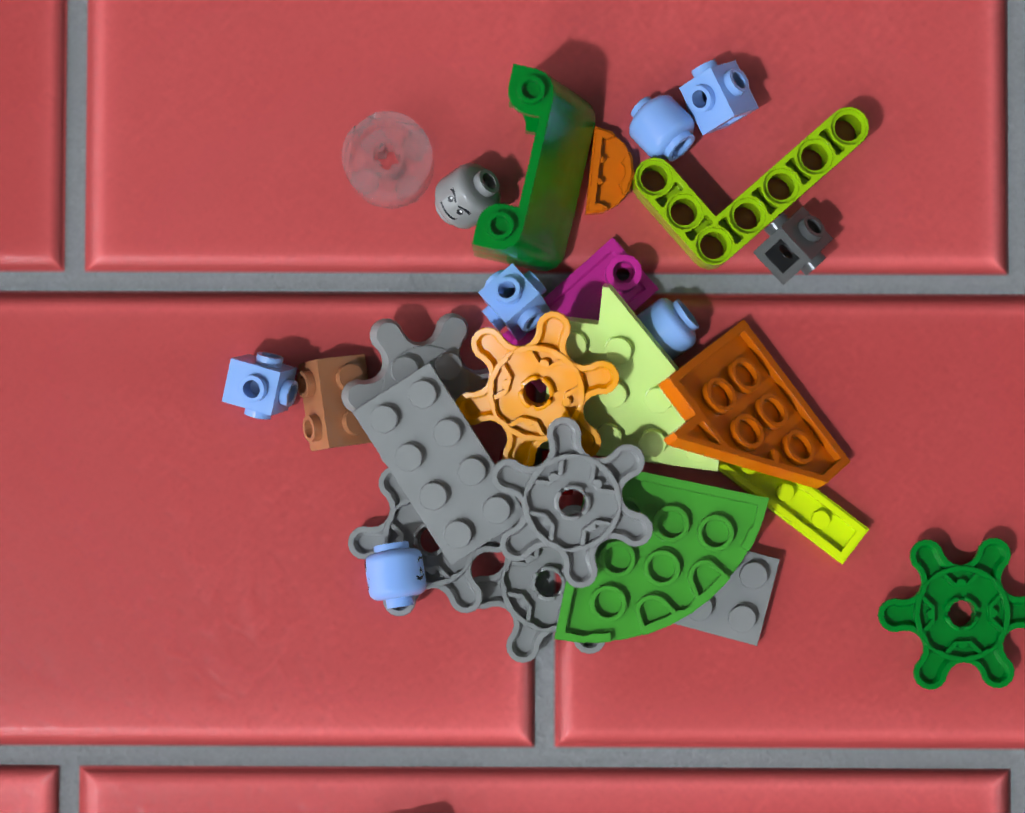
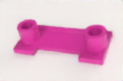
M612 237L543 299L551 311H559L568 317L599 320L604 283L611 284L633 312L657 292L659 288L643 272L638 260L628 255ZM624 268L628 270L629 278L622 281L617 278L616 273L619 269ZM537 327L528 332L519 341L509 330L503 334V337L509 343L516 346L526 345L534 339ZM541 379L530 381L541 394L546 390L547 386Z

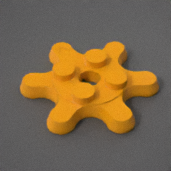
M559 311L546 312L539 318L535 337L526 345L516 346L509 343L500 331L492 327L481 328L472 337V351L476 357L487 365L489 380L482 389L461 394L456 403L470 425H476L484 421H493L503 427L507 435V443L502 459H514L523 465L533 466L536 461L538 447L543 442L548 441L547 429L550 423L560 417H569L579 425L582 448L591 457L596 455L601 447L602 441L599 432L585 419L584 405L592 396L612 392L618 385L619 372L615 365L606 360H598L591 364L583 365L576 363L570 358L567 353L566 343L571 333V324L565 314ZM541 379L549 389V399L542 403L531 401L525 392L528 382Z

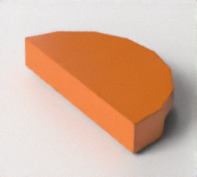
M597 126L594 127L585 216L603 214L618 206L628 194L634 176L633 157L628 152L625 144L612 131Z

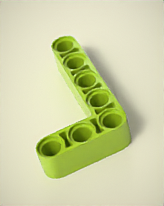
M844 107L839 109L717 216L711 212L673 167L660 158H648L640 163L633 176L632 190L638 200L696 265L707 270L716 269L728 261L859 146L867 137L869 131L868 119L857 108ZM845 121L850 123L855 130L854 140L845 141L839 138L835 132L836 122ZM804 150L817 152L822 159L821 169L810 170L805 167L801 159L802 152ZM652 170L660 173L664 178V188L655 192L647 190L641 183L643 173ZM771 179H780L787 184L789 188L787 199L779 200L770 195L768 182ZM681 203L688 205L694 214L693 222L688 225L677 224L671 217L672 206ZM738 208L750 209L756 217L755 227L752 229L739 227L734 220L735 210ZM710 236L717 238L723 246L722 256L716 259L706 257L700 247L703 238Z

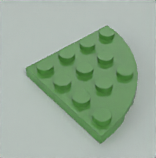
M641 471L637 476L625 483L622 489V499L628 509L643 513L649 518L653 527L651 538L644 545L637 547L630 546L618 539H608L597 547L595 562L598 571L595 581L584 588H576L567 581L565 583L554 639L578 643H604L650 634L670 626L691 614L710 600L729 581L730 576L741 564L757 537L769 498ZM583 496V501H582L581 509L583 508L584 503H585V498H584V496Z

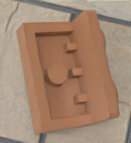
M365 354L321 358L299 364V373L296 381L298 382V393L303 398L305 410L303 433L309 442L311 451L372 443L353 412L346 409L341 399L342 390L348 382L356 379H368Z

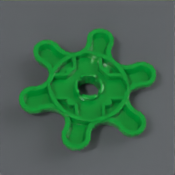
M988 538L982 541L974 558L967 564L962 565L953 564L948 561L939 544L932 540L923 539L912 546L909 559L920 575V588L909 599L892 598L886 600L879 607L877 616L879 623L886 630L892 632L911 631L921 639L923 650L920 659L914 665L913 677L922 688L932 690L941 687L946 681L950 669L956 664L963 662L974 665L980 672L982 680L993 688L1005 687L1012 681L1014 666L1004 652L1003 642L1010 631L1016 628H1025V596H1012L1002 586L1001 575L1011 558L1010 548L1003 540ZM964 600L971 607V618L966 624L957 626L950 620L948 612L955 602Z

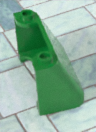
M513 64L508 86L509 107L514 108L523 115L526 123L525 133L535 135L519 207L507 204H494L487 207L478 218L472 247L475 257L510 265L513 263L515 266L536 271H550L562 262L566 253L594 131L595 113L593 107L585 99L545 72Z

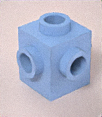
M715 59L708 61L692 70L691 73L694 78L679 87L686 101L687 110L694 117L702 135L727 128L759 108L749 88L748 79L744 72L740 70L736 60L720 65L717 64Z
M513 263L505 270H499L492 274L486 281L485 287L478 292L488 305L482 310L487 319L498 331L506 327L518 341L537 327V322L543 314L551 311L541 296L547 291L544 285L530 270L523 275Z
M257 352L256 356L246 354L233 357L230 360L222 402L245 408L244 414L264 420L271 419L272 415L287 411L294 403L298 392V382L294 381L297 368L282 364L284 359L282 356L268 352Z

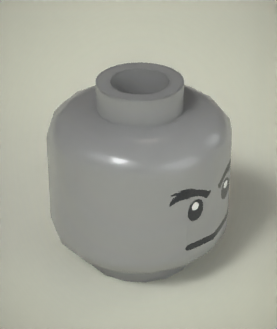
M466 163L460 165L443 177L436 186L435 207L437 213L443 221L457 228L469 229L476 226L480 214L487 207L500 204L501 194L497 177L490 170L478 164Z

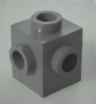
M802 206L790 218L783 212L767 226L764 231L770 237L753 253L784 285L800 270L806 276L826 258L821 250L833 238L827 233L822 222Z

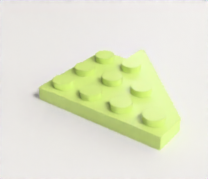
M604 283L599 320L566 316L571 324V333L566 343L567 353L570 358L576 363L583 365L591 364L598 360H606L615 365L619 372L618 385L612 392L592 396L584 405L586 421L597 429L601 436V447L596 456L606 457L618 446L632 444L642 451L645 462L718 471L719 460L668 446L663 440L685 423V420L658 386L659 383L673 374L679 367L656 341L611 284ZM546 387L545 401L550 397L548 387ZM543 442L540 448L549 449V442Z

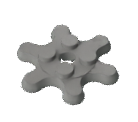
M449 313L440 317L432 336L422 342H415L407 338L401 326L395 320L380 319L371 327L370 340L381 355V370L371 379H356L348 382L342 390L341 399L346 409L353 412L430 362L456 402L461 394L477 391L485 387L489 380L488 368L473 370L462 362L460 349L469 330L466 320L459 314Z
M560 417L552 421L547 429L549 453L543 463L537 466H526L514 459L508 458L496 463L492 469L491 477L494 486L501 492L515 496L521 502L523 508L520 521L502 535L500 549L507 559L523 561L539 548H553L559 552L563 559L565 580L576 588H584L591 585L597 577L598 568L595 562V553L597 547L602 542L608 539H618L630 546L637 547L647 543L652 536L653 527L649 518L643 513L628 509L622 499V489L625 483L643 470L645 459L642 451L632 444H622L606 457H591L582 448L579 425L569 417ZM575 489L584 495L585 503L580 512L567 514L559 508V498L565 490Z
M389 468L384 470L379 478V488L389 502L390 512L388 518L379 526H362L352 531L348 540L350 552L358 559H366L369 555L374 554L373 546L409 541V547L418 549L422 554L426 578L425 590L435 588L443 591L456 611L461 613L475 611L482 603L483 593L481 587L472 576L471 567L473 561L478 555L485 552H502L500 540L504 532L450 565L440 548L433 553L423 549L420 538L427 527ZM420 594L413 596L414 605L387 609L386 600L383 601V605L391 615L405 616L415 608Z
M569 505L562 509V511L567 514H576L580 512L581 506ZM539 548L523 561H512L505 557L503 567L496 574L474 577L475 582L481 587L483 593L482 603L477 609L499 606L505 608L513 618L514 627L507 639L506 648L509 656L516 662L525 663L534 659L539 652L543 638L556 631L566 580L563 574V559L559 552L553 548ZM546 570L556 572L561 578L560 590L551 596L541 594L535 586L537 576ZM574 642V644L581 652L592 654L600 651L605 642Z

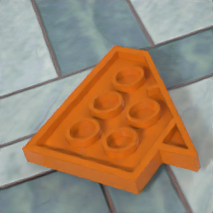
M744 319L658 384L685 420V423L663 439L668 446L815 489L828 483L851 462Z

